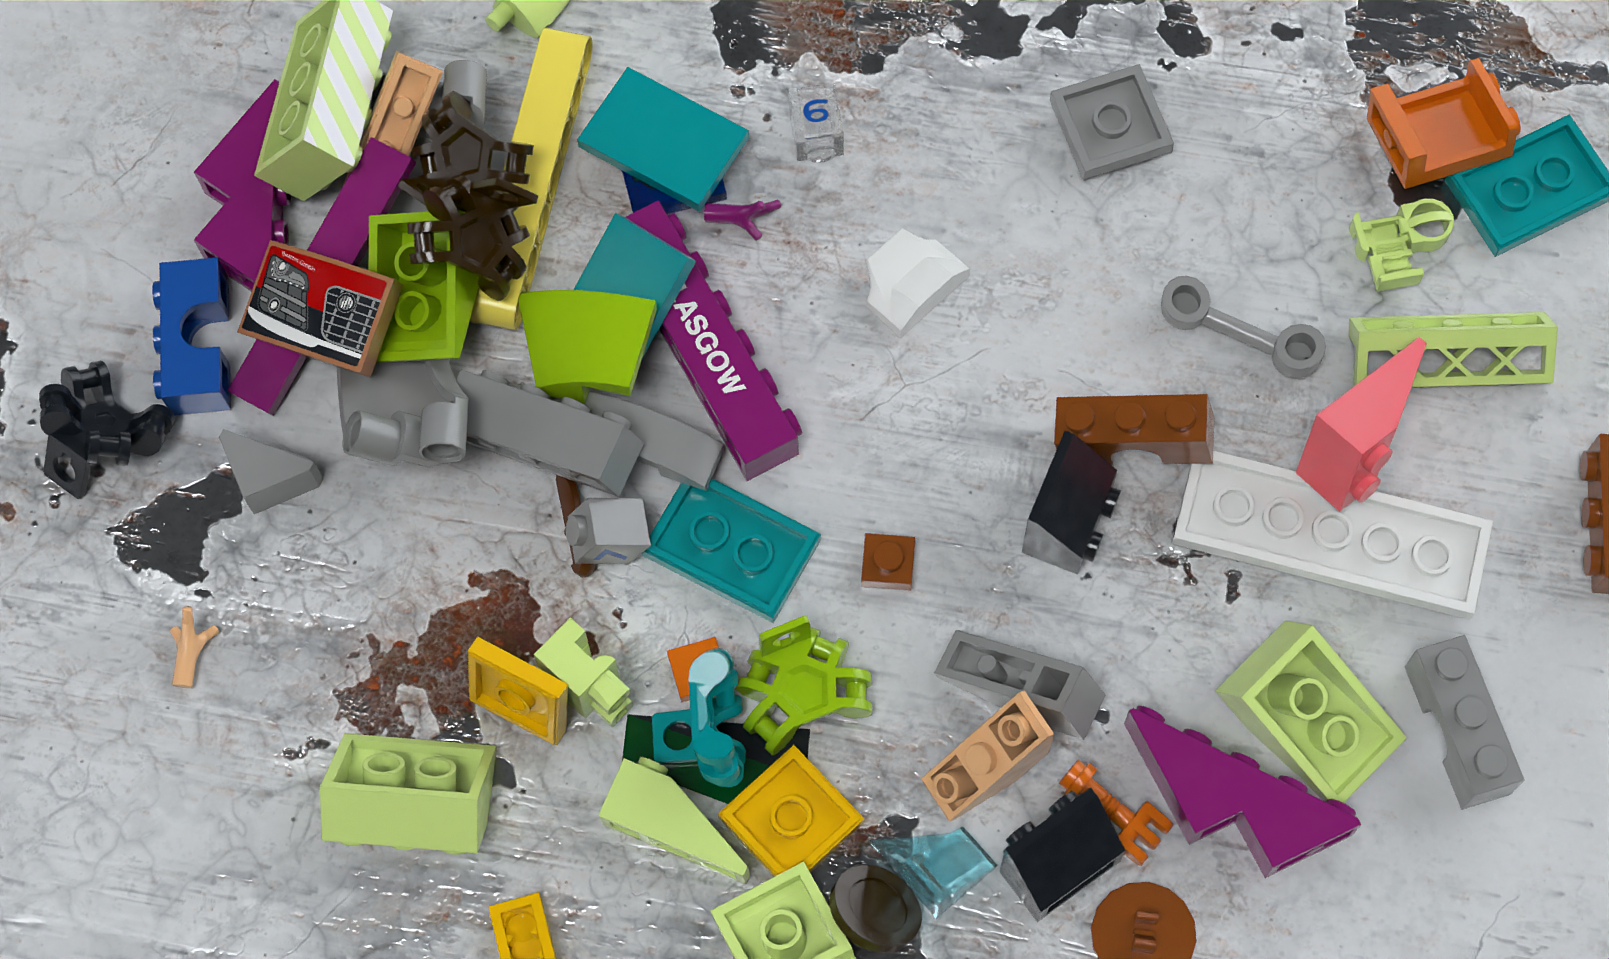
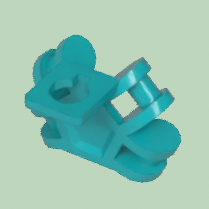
M714 648L707 650L693 661L689 669L688 678L690 709L655 713L652 716L655 762L671 764L697 761L701 776L706 781L719 787H733L741 782L746 759L744 745L732 739L729 735L719 732L716 728L722 721L735 717L743 711L742 699L740 696L735 695L734 689L739 683L738 673L733 668L734 661L728 651L723 648ZM685 723L691 727L692 741L685 749L672 750L665 744V733L673 724Z

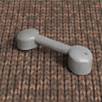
M1178 276L1170 280L1164 288L1161 299L1162 314L1166 321L1175 328L1190 330L1200 325L1211 328L1272 355L1273 364L1277 370L1291 378L1307 377L1315 372L1321 364L1326 349L1325 338L1318 329L1311 325H1291L1283 330L1279 336H1276L1209 307L1211 302L1209 292L1205 285L1197 278Z

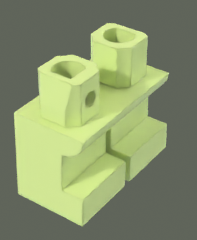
M571 617L534 653L540 670L568 684L567 703L585 719L592 711H595L606 723L613 727L633 707V702L628 698L631 693L630 688L620 680L616 659L611 656L602 655L593 660L586 631Z

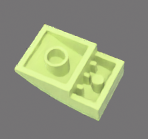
M804 861L710 911L734 959H856L849 941L835 923L830 907Z

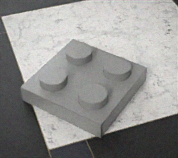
M1140 64L1051 91V105L1083 180L1172 153L1174 142Z

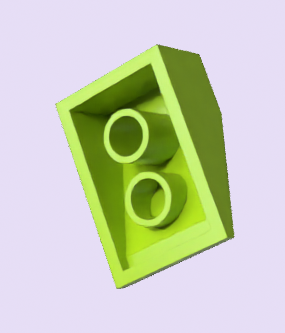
M458 210L459 215L465 213L463 211ZM429 211L369 215L368 270L393 278L403 284L376 363L460 359L479 287V277L448 262L410 264L409 254L415 253L414 234H408L407 224L440 221L433 217ZM449 232L434 233L435 252L450 251Z

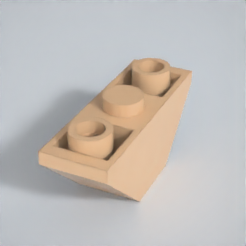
M1025 690L1021 691L921 779L949 822L953 821L1016 782L1050 752L1054 733Z

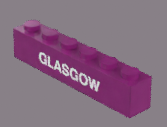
M658 200L626 216L630 221L696 261L662 322L659 331L746 481L799 455L798 436L802 435V430L790 408L782 411L774 396L779 393L772 376L766 368L759 371L751 356L755 355V351L749 337L743 329L735 331L728 317L732 316L729 304L720 290L712 292L705 279L709 277V273L699 253L695 251L690 254L684 245L683 240L687 238L686 233L676 214L672 213L667 216Z

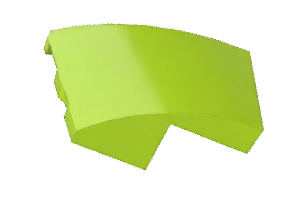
M544 290L520 293L518 302L537 388L543 390L549 396L561 399L568 397L584 404L586 403L590 388L631 396L656 315L657 307L655 300L583 290Z

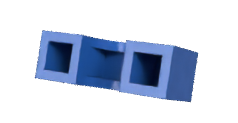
M218 257L159 263L160 281H154L152 285L154 305L156 310H160V325H154L153 327L154 349L156 354H160V370H155L153 373L155 396L157 399H162L174 415L231 410V393L227 391L231 385L230 364L220 347L198 348L191 346L194 335L203 326L210 323L229 321V278Z

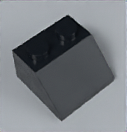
M1064 431L1028 517L1022 553L1078 575L1084 559L1090 562L1094 561L1104 535L1097 532L1096 528L1102 515L1111 518L1121 490L1113 487L1117 469L1073 433Z

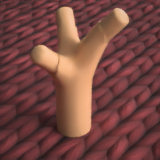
M185 606L182 608V629L180 630L178 626H175L170 630L177 647L172 686L192 688L199 653L206 642L219 633V630L215 625H212L200 634H196L193 609L190 606Z

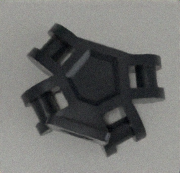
M101 360L91 362L88 369L78 370L75 366L63 368L61 371V384L46 385L39 393L40 408L42 409L40 412V426L43 432L48 435L43 472L46 477L75 498L80 499L86 494L91 464H97L99 456L115 457L116 465L127 466L130 453L140 456L156 454L160 451L165 441V435L170 432L175 423V415L168 407L160 404H153L139 413H131L115 402L111 388L110 373L107 365ZM91 388L97 403L87 405L83 390ZM68 455L71 458L70 464L75 472V480L70 479L62 472L58 463L59 457Z

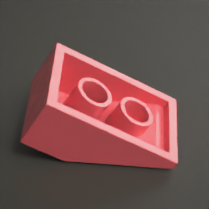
M1420 337L1316 415L1296 474L1339 512L1354 500L1360 503L1367 500L1381 482L1377 476L1380 469L1387 463L1393 453L1389 447L1398 427L1427 344Z

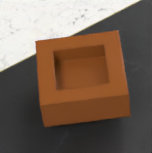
M865 533L861 587L911 591L915 537Z

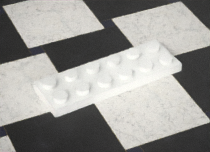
M1213 451V463L1191 464L1172 544L1470 620L1475 613L1493 521L1377 491L1364 502L1360 503L1354 500L1339 512L1298 476L1296 471Z

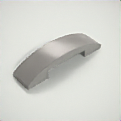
M589 391L586 403L584 404L590 409L589 413L602 417L604 411H609L624 417L632 423L630 430L644 442L636 461L658 468L660 475L705 491L707 490L725 449L724 443L658 412L624 400ZM549 397L550 400L559 403L562 401L561 398Z

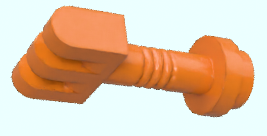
M1077 760L1058 783L1066 789L1063 794L1074 791L1076 794L1079 793L1081 795L1089 788H1092L1109 819L1122 829L1118 837L1126 850L1124 855L1137 865L1142 866L1148 856L1133 843L1137 838L1145 846L1155 850L1161 840L1146 827L1147 824L1150 823L1160 832L1167 834L1173 827V823L1148 801L1143 803L1136 813L1132 812L1124 804H1120L1119 800L1112 797V794H1108V791L1092 778L1097 771L1096 767L1090 762L1085 766L1081 761Z

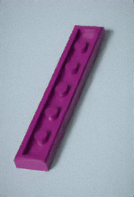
M371 137L362 152L358 165L350 173L307 251L358 267L369 248V215L388 214L401 191V188L398 187L400 180L407 179L416 165L413 158ZM256 339L227 391L274 416L307 356Z

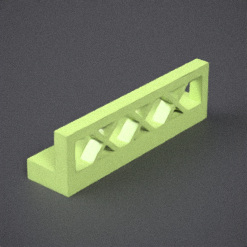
M1545 312L1349 318V338L1355 346L1354 386L1370 375L1367 374L1368 351L1389 350L1395 356L1399 353L1398 350H1403L1419 337L1427 343L1425 350L1439 349L1448 360L1435 372L1421 373L1417 370L1412 387L1554 383L1558 326ZM1526 346H1542L1541 369L1519 370L1510 360ZM1497 347L1508 348L1502 353ZM1460 348L1454 354L1448 350ZM1475 348H1489L1497 356L1483 371H1470L1461 363ZM1506 365L1510 370H1500V369L1503 368V367ZM1457 366L1462 372L1450 371Z

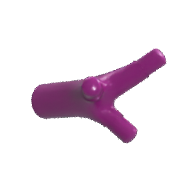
M779 200L768 203L757 201L750 205L706 203L704 220L709 223L738 225L757 241L762 237V233L753 224L752 219L780 209L781 202Z

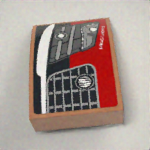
M270 240L237 332L371 378L403 284L393 278L336 259Z

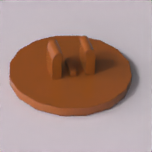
M1151 882L1128 883L1111 891L1097 907L1091 925L1092 948L1098 959H1191L1197 942L1195 921L1185 902L1169 888Z

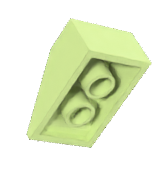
M1284 621L1215 690L1243 725L1325 802L1327 799H1334L1344 803L1407 738L1313 625Z

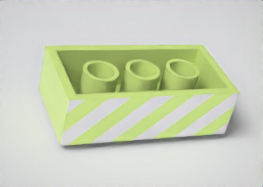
M323 0L296 21L254 176L305 201L318 191L326 190L335 179L345 172L350 173L356 168L362 156V148L359 146L362 132L367 127L372 116V108L369 107L372 92L376 89L382 77V70L379 68L382 53L388 47L392 37V32L388 29L393 10L376 0Z

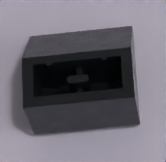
M1089 788L1080 796H1077L1074 791H1070L1048 809L1051 815L1037 827L1031 821L1027 822L1006 839L1009 846L1003 851L1004 855L999 872L1037 922L1121 862L1126 851L1092 788Z

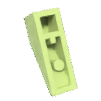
M640 757L638 763L624 758L598 815L603 825L747 884L750 877L748 866L671 777L666 776L668 768L644 757Z

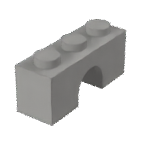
M1462 635L1416 649L1405 665V670L1423 714L1432 711L1440 723L1447 747V755L1442 763L1461 810L1511 795L1525 779L1466 636Z

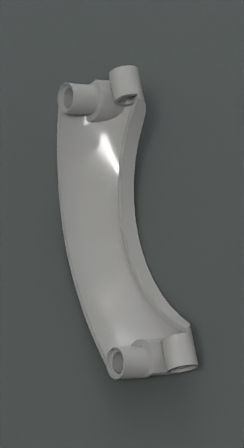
M456 60L446 65L443 83L439 82L428 110L432 108L440 109L443 106V98L450 92L455 91L468 102L472 110L470 120L483 129L487 87V71L483 65L471 60ZM382 73L378 86L372 92L370 108L372 110L387 73ZM423 124L413 148L432 142ZM412 150L409 155L411 158H413ZM413 159L416 165L408 178H418L423 175L420 159ZM401 189L388 214L425 212L428 210L424 204ZM369 248L358 267L368 270ZM449 359L376 363L371 378L337 367L338 399L344 453L390 466L406 461L425 467L458 462L465 457L469 398L463 393L456 382Z

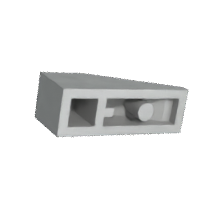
M959 630L955 631L934 672L939 679L1001 708L1017 693L1025 690L1051 730L1083 740L1106 696L1082 666Z

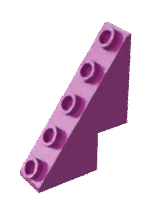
M276 79L272 81L194 171L204 193L223 205L195 237L194 242L204 259L218 257L227 276L251 292L270 240L289 245V229L287 221L283 220V206L290 205L291 195L254 176L279 87V81Z
M1137 706L1136 709L1133 708L1128 711L1124 725L1189 845L1235 823L1262 874L1267 878L1351 837L1361 826L1359 819L1355 817V810L1345 803L1334 799H1327L1324 802L1308 794V788L1291 777L1280 775L1277 779L1259 770L1260 765L1258 762L1244 754L1232 752L1231 755H1228L1212 747V741L1195 730L1184 729L1181 732L1165 724V718L1153 709Z

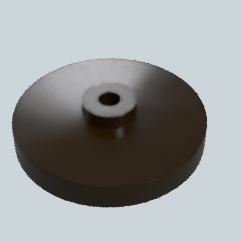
M874 865L851 867L841 874L831 889L829 905L835 923L846 937L864 949L876 953L900 951L910 944L920 929L922 913L917 897L900 877L887 869Z

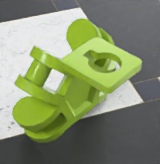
M807 615L759 634L760 650H752L747 661L751 665L747 677H741L735 688L743 696L760 701L745 720L743 728L751 735L757 732L767 742L765 749L773 756L790 742L799 727L833 713L846 718L856 719L872 715V703L866 697V688L872 685V674L865 669L840 668L847 653L849 642L838 638L835 643L820 637L821 631L810 627ZM790 633L789 637L779 641V637ZM812 656H815V657H817V658L823 659V660H825V661H827V662H826V663L821 662V661H819V660H816V659L812 658ZM769 674H776L772 685L767 684L766 681ZM836 684L846 688V697H836ZM777 706L788 716L780 726L770 718Z

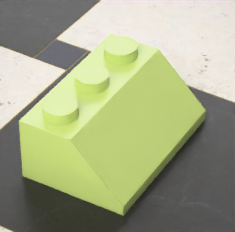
M344 733L320 785L322 841L340 842L347 846L362 844L391 846L398 850H411L414 848L441 850L453 855L464 853L478 854L488 822L496 761V745Z

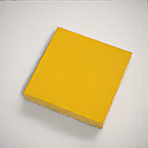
M477 637L468 649L470 701L552 745H558L566 733L568 684Z
M795 745L787 750L718 813V818L773 877L803 861L811 873L865 823L862 815Z

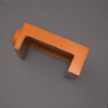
M1479 58L1468 62L1467 73L1464 78L1396 98L1389 83L1370 89L1367 121L1404 189L1513 156L1516 136L1521 131L1518 114L1513 107H1507L1500 95V87L1496 76L1492 72L1488 73Z

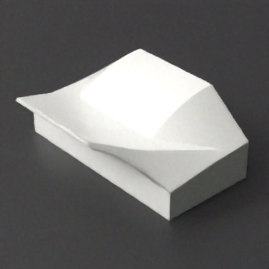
M902 228L866 260L871 287L867 298V308L899 338H902L969 277L970 268L936 239H923Z

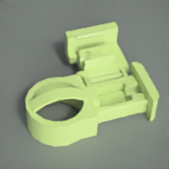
M1421 199L1414 203L1403 204L1400 206L1396 216L1361 222L1359 212L1356 213L1350 224L1349 232L1352 239L1357 238L1354 249L1359 260L1366 261L1368 254L1372 253V256L1368 257V262L1377 292L1420 284L1424 276L1423 268H1411L1412 266L1409 264L1408 258L1412 257L1415 252H1432L1440 249L1447 242L1453 229L1454 216L1448 206L1436 199ZM1432 221H1441L1444 227V233L1437 237H1426L1414 230V227Z

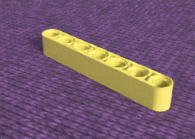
M544 28L541 32L512 141L534 145L533 155H527L525 173L530 174L529 184L512 183L538 195L536 204L518 207L513 212L519 226L526 225L530 234L529 237L512 246L524 260L526 271L519 279H511L508 283L510 287L509 293L501 301L490 298L478 287L469 322L515 331L521 325L522 316L518 300L520 293L530 292L590 66L592 37L589 35Z

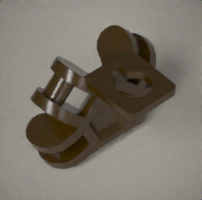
M452 91L443 98V106L440 109L432 108L422 115L423 127L432 142L412 148L413 159H420L423 175L418 178L401 179L398 187L425 205L423 200L424 191L434 186L444 188L447 186V181L456 175H464L471 182L501 178L510 183L529 184L530 174L525 173L527 155H533L534 145L498 140L470 120L472 110L468 102L459 93ZM493 150L508 152L505 170L491 168ZM455 204L457 210L467 212L465 209Z
M456 175L447 181V186L444 188L434 186L424 191L423 200L427 210L440 221L407 224L408 234H414L415 253L409 254L410 264L448 262L478 275L479 288L490 298L497 301L503 300L509 293L510 287L508 283L511 279H519L526 271L524 260L512 246L530 236L526 225L519 226L513 212L518 207L536 204L538 195L501 178L471 182L464 175ZM455 204L462 207L467 212L459 215V212ZM449 232L450 251L435 252L434 233Z

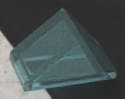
M964 827L947 834L869 841L936 919L998 866Z

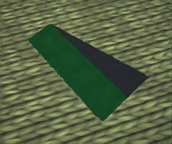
M627 714L622 761L625 758L638 763L640 757L655 761L652 716ZM677 723L670 726L664 738L667 747L672 750H682L689 746L692 741L691 727L685 723ZM719 723L716 726L718 731L741 742L746 750L743 779L738 785L733 787H719L706 781L700 774L697 761L661 765L668 768L666 776L671 777L678 786L729 804L793 745L808 759L810 729L798 728L790 742L773 756L765 749L767 742L757 732L751 735L743 728L744 724Z

